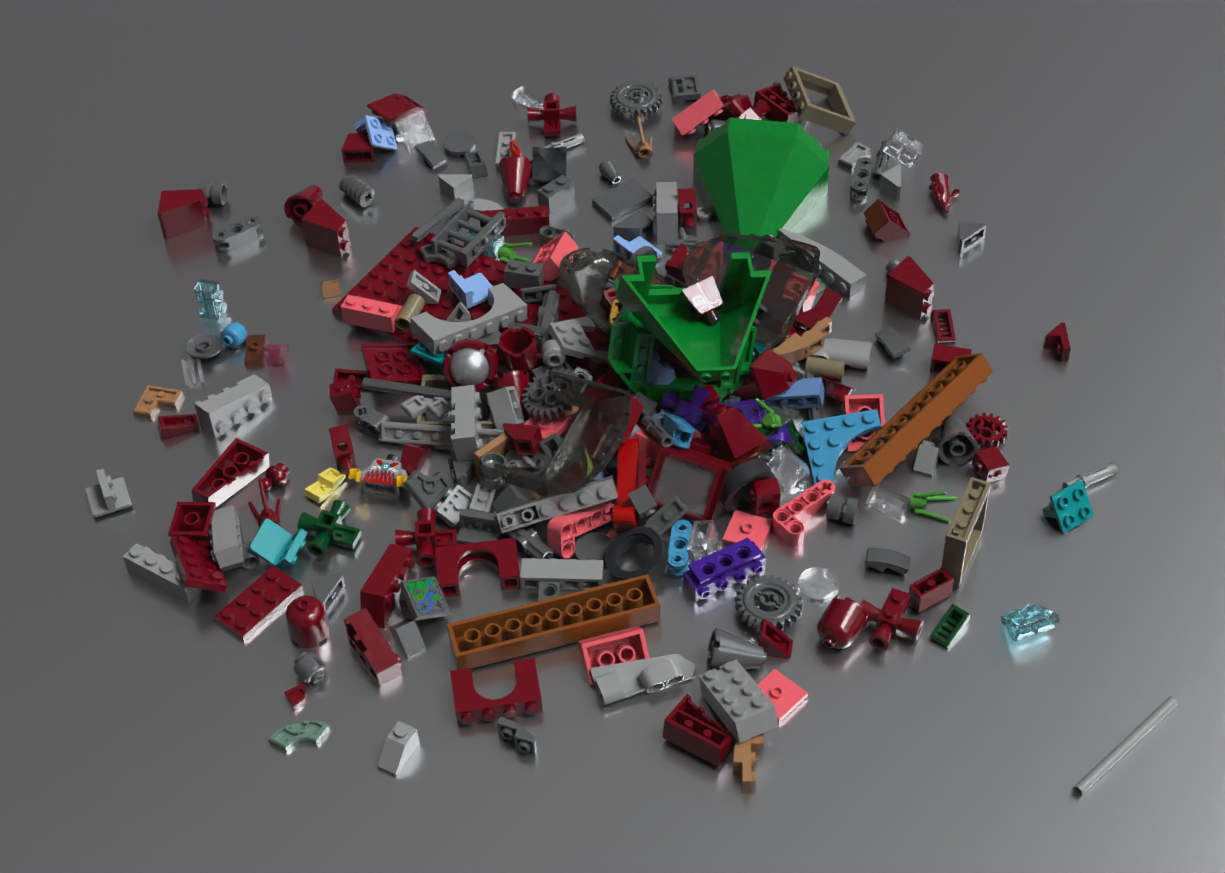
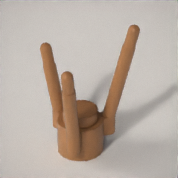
M637 116L641 141L635 147L628 137L625 140L634 151L635 156L647 158L653 153L652 137H649L648 144L644 139L640 117Z

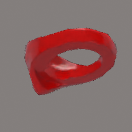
M515 140L511 141L509 144L511 154L522 155Z

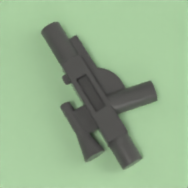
M684 228L678 229L680 239L665 241V248H673L674 251L682 243L686 246L689 253L692 252L689 249L717 247V241L697 239L692 235H686Z

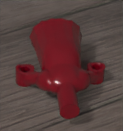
M935 173L930 178L931 184L929 189L934 192L935 201L941 205L942 214L947 215L949 214L948 206L952 203L953 198L959 195L960 190L955 188L950 195L949 176L944 173Z

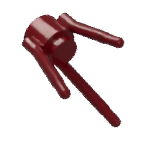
M260 478L258 482L264 509L259 515L253 503L250 501L248 504L258 521L259 527L265 519H270L277 524L280 522L281 500L277 499L275 512L268 508L264 485Z

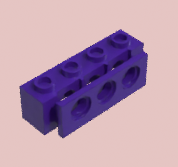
M747 537L688 564L690 570L683 572V586L695 602L706 599L718 591H723L731 585L741 583L753 575L760 574L765 570L766 557L754 541Z

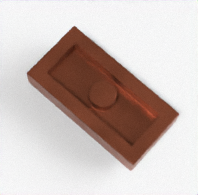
M265 334L247 336L244 356L245 366L264 364Z

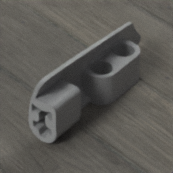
M824 338V347L810 355V357L843 361L850 368L868 370L873 343ZM807 357L798 361V363L806 365Z
M675 653L594 667L590 671L601 701L606 706L645 691L653 693L692 679L696 664Z

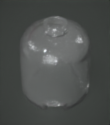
M784 446L778 447L771 453L774 457L769 463L766 462V464L775 474L780 491L786 495H794L799 491L803 492L809 485L810 470L808 465L790 449Z

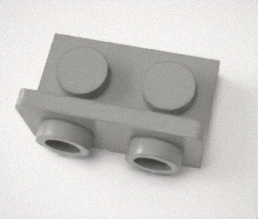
M457 484L454 490L450 488L443 497L446 500L443 503L439 501L433 509L436 512V519L437 517L441 518L453 528L460 521L459 514L461 509L468 510L473 495L459 484Z

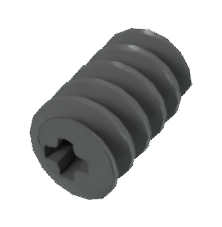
M356 175L346 176L339 182V189L362 207H366L371 203L375 190Z

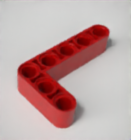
M629 438L626 445L618 446L617 507H613V525L616 533L637 527L638 513L632 505L628 494L637 489L639 438Z

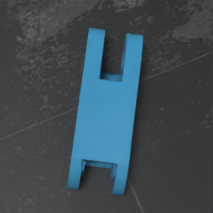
M664 413L662 428L673 437V444L682 448H689L695 428L677 415Z
M678 520L672 525L667 570L668 575L673 579H682L683 572L688 570L692 545V525L687 520ZM680 527L686 528L685 530H679Z

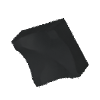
M533 147V183H550L561 175L567 177L566 147Z

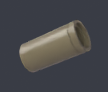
M409 295L395 320V325L398 329L406 332L411 330V317L419 315L425 305V300L420 295Z
M808 356L805 374L810 372L814 376L842 380L845 362Z

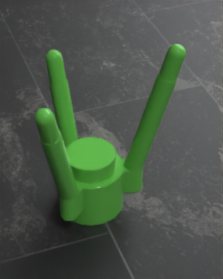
M505 243L504 246L498 249V258L505 263H508L509 259L532 262V260L516 256V251L513 250L514 247L531 246L532 243Z
M755 398V401L767 413L762 419L763 423L753 425L756 428L767 427L776 429L782 425L780 416L774 414L773 409H770L761 400Z
M946 491L911 493L910 509H915V514H923L949 523L950 519L922 510V508L927 507V501L956 500L957 497L940 496L946 495Z

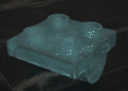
M1038 603L1028 604L1026 608L1011 610L1008 614L1001 616L1002 624L1007 626L1009 635L1014 641L1053 629L1055 623L1060 622L1057 613Z

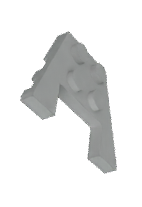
M590 316L549 324L547 330L553 340H556L561 353L583 359L585 356L598 364L601 361L609 363L607 360L609 351L594 350L590 340L584 333L594 332L596 328Z

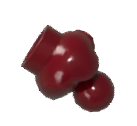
M277 463L275 466H270L266 469V478H262L265 491L270 490L272 484L276 486L286 484L287 475L289 474L287 466Z

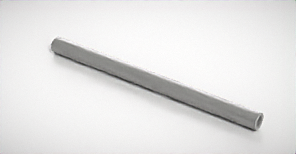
M1170 696L1073 787L1075 793L1082 796L1178 705L1177 699Z

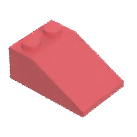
M883 394L844 396V415L877 409L881 427L885 425ZM878 430L869 432L859 438H854L848 444L847 452H856Z

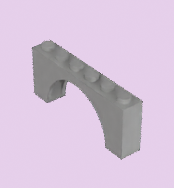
M504 283L488 288V304L492 308L484 316L466 322H449L437 319L424 312L411 317V333L433 355L447 351L456 341L465 338L478 339L509 327L512 324L527 320V304Z

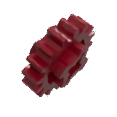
M985 412L982 413V416L975 414V419L970 417L969 422L966 423V427L976 440L977 445L980 444L982 449L984 446L990 448L992 445L998 448L999 443L1004 444L1008 436V426L1005 425L1006 421H1000V416L993 417V413H990L989 416H986Z

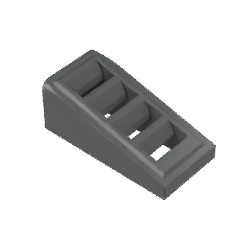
M480 151L464 154L473 179L488 175L486 163Z

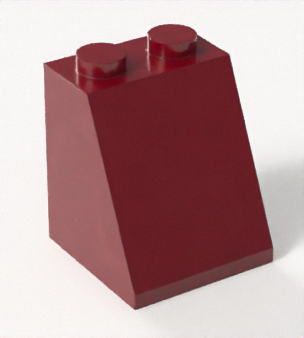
M203 189L161 191L157 214L164 239H170L207 226L208 219H211L210 209H207L208 199L207 196H204Z
M319 199L301 219L306 246L342 257L351 247L346 220L323 199Z
M907 256L887 275L885 302L921 320L933 308L931 304L934 296V283L912 257Z
M712 403L706 406V410L701 412L717 453L720 455L737 458L768 441L765 435L732 406Z

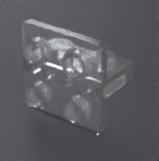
M419 110L395 122L399 132L398 135L394 136L396 143L402 141L409 153L415 150L416 145L427 140L432 142L436 139L423 110Z

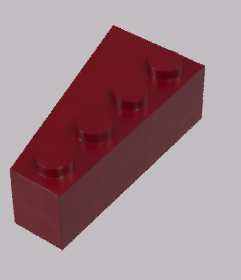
M235 438L193 487V502H215L216 507L270 467L269 453Z
M389 544L360 591L361 610L366 608L379 628L385 629L400 595L401 589L399 584L407 579L410 570L414 568L415 557H413V548Z

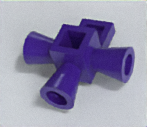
M694 383L689 401L680 400L674 393L669 392L663 397L661 408L673 412L674 415L683 418L696 430L705 434L707 427L701 415V412L704 410L700 409L699 406L711 392Z

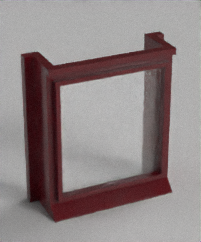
M674 444L670 447L662 445L659 449L648 490L659 509L677 495L689 508V511L682 517L713 528L716 521L713 517L727 473L732 470L733 463L690 448H682Z

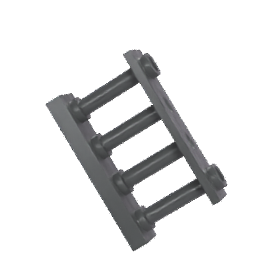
M470 200L432 238L433 254L436 255L442 248L459 254L462 265L469 267L505 229V213L499 211L491 218L474 211V203ZM471 218H475L487 223V225L481 228L468 221ZM461 228H465L478 234L471 238L458 231ZM451 238H455L467 243V245L461 248L448 243Z

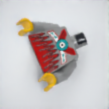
M393 454L387 455L386 460L374 459L372 464L362 471L352 468L349 470L348 476L349 480L355 479L356 482H362L363 493L392 498L400 497L401 487L406 488L403 482L408 478L407 472L402 469V464L398 462V457Z

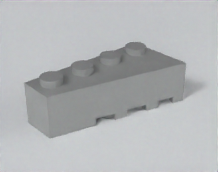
M656 182V189H653V222H657V244H665V241L678 239L677 182Z
M255 374L235 383V386L232 388L226 387L222 389V393L218 395L211 394L207 396V400L203 402L199 400L194 403L200 427L210 436L217 439L271 399L272 394L270 385Z
M474 385L451 387V430L453 434L451 435V441L457 461L473 460L474 453L483 447L482 439H479V435H482V425L478 423V419L482 418L481 409L478 407L481 399L480 393L476 392Z

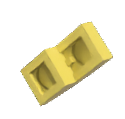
M330 467L318 474V481L305 489L304 496L317 503H321L339 487L346 475Z

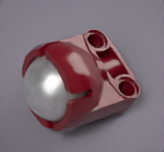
M473 338L456 341L447 349L443 358V372L446 380L451 385L454 383L456 387L474 385L476 392L484 390L493 381L499 365L502 364L499 344H486L479 339Z

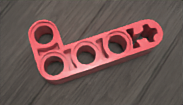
M822 480L775 510L772 522L774 533L789 546H801L804 541L803 523L828 507L831 494H835L834 482Z
M603 502L552 518L547 526L548 547L553 550L554 554L565 559L570 558L575 551V537L613 520V507L617 506L609 502Z

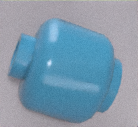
M237 322L230 323L220 332L222 343L230 349H236L241 346L248 336L246 328Z

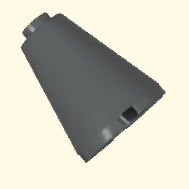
M949 416L943 421L938 445L939 457L946 464L957 463V466L965 465L974 458L977 451V442L958 416Z
M715 628L711 634L708 646L711 658L707 657V670L715 668L720 670L719 666L736 659L744 669H758L761 665H765L767 653L764 652V648Z

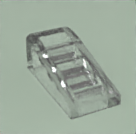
M526 84L514 90L512 98L525 107L543 108L544 100Z

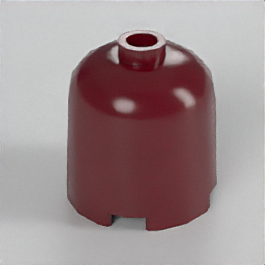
M521 326V329L510 327L503 331L499 337V347L505 367L510 371L521 370L524 373L530 371L536 365L538 359L534 332L524 326Z
M305 595L294 599L288 605L286 620L291 641L297 643L301 648H313L319 646V642L323 641L325 637L326 639L329 637L331 630L325 607L319 599Z
M838 595L833 597L817 624V633L822 643L828 648L845 649L849 647L869 621V616L862 613L864 608L849 597H846L845 600L839 599Z

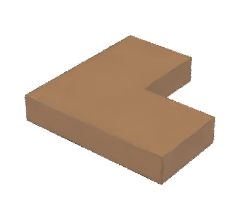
M147 385L133 410L134 416L152 419L158 406L177 408L183 396L182 390Z

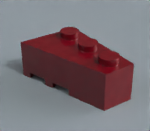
M780 83L756 91L753 108L760 99L766 101L771 108V112L764 115V117L770 121L798 123L799 116L793 101L788 98V93L781 89L782 85Z
M366 608L344 619L349 645L379 686L402 675L400 667L402 661L398 654H394L389 642L384 638Z
M688 694L684 696L664 720L662 738L719 767L730 754L732 735L715 719L711 720L701 706L698 707L691 701V697Z

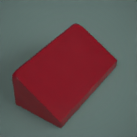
M335 368L333 383L351 379L355 388L363 389V378L369 377L367 371Z

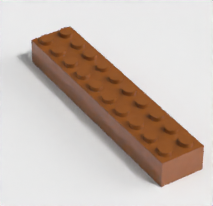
M983 353L956 356L842 464L839 469L849 486L875 487L879 485L886 475L894 471V467L898 463L906 459L907 454L915 450L922 440L930 436V432L933 429L939 427L946 417L953 414V410L957 406L965 402V398L968 395L973 394L980 384L988 380L987 377L993 371Z
M646 574L447 624V629L457 668L472 669L607 633L661 621V605L650 577Z

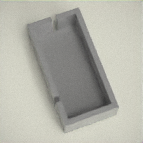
M737 659L719 666L720 670L715 668L698 675L702 696L739 743L779 726L775 705L764 695V692Z

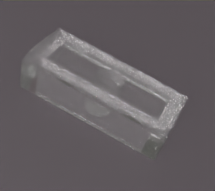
M877 485L872 487L865 505L901 520L909 509L910 498Z

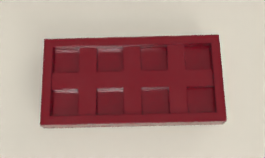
M172 536L170 545L185 587L225 592L227 583L218 561H213L210 541L206 539H190L186 536Z
M273 565L214 616L215 621L242 641H246L303 590L302 584Z

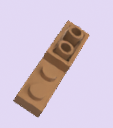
M826 316L823 320L818 321L809 331H805L801 337L795 333L791 337L786 338L780 346L773 348L772 351L790 363L800 361L824 347V338L832 332V320Z
M759 734L741 743L736 739L733 774H742V793H751V785H756V771H751V766H755V756H759L760 747H764V734Z

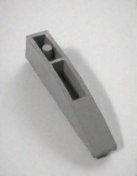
M782 228L779 229L778 239L788 241L789 244L795 246V249L791 251L792 255L811 267L817 274H820L841 292L851 297L866 288L867 275L844 257L814 240Z
M609 476L496 513L501 531L504 533L618 498V493L613 477Z

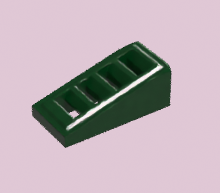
M951 604L930 635V638L949 648L969 622L970 613ZM954 616L958 618L960 622L952 619L951 617ZM949 621L950 623L956 625V628L950 626L949 624H947V622ZM943 627L952 631V634L943 630ZM941 633L947 636V641L939 637L938 634Z

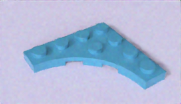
M877 409L801 422L814 485L822 480H831L835 484L834 473L836 463L848 444L856 437L859 438L881 428Z

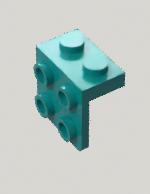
M265 519L250 543L249 550L282 571L288 565L292 566L297 560L298 556L296 553L305 545L306 541L304 539L307 532L301 528L291 535L270 519Z

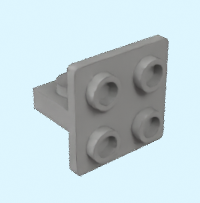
M104 468L97 470L96 473L100 484L85 489L93 517L96 518L131 507L132 503L124 478L120 477L111 480L110 475L106 476Z

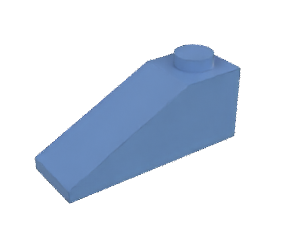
M822 378L798 380L790 389L764 400V402L770 409L773 406L780 408L781 405L793 409L823 407L825 389Z

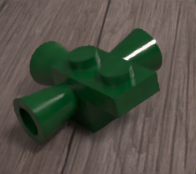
M334 500L330 512L322 510L318 518L306 512L300 515L297 525L298 530L302 528L307 532H316V537L307 546L308 551L312 555L324 557L329 543L351 549L355 548L362 533L361 529L342 525V520L351 510L347 503L341 500Z

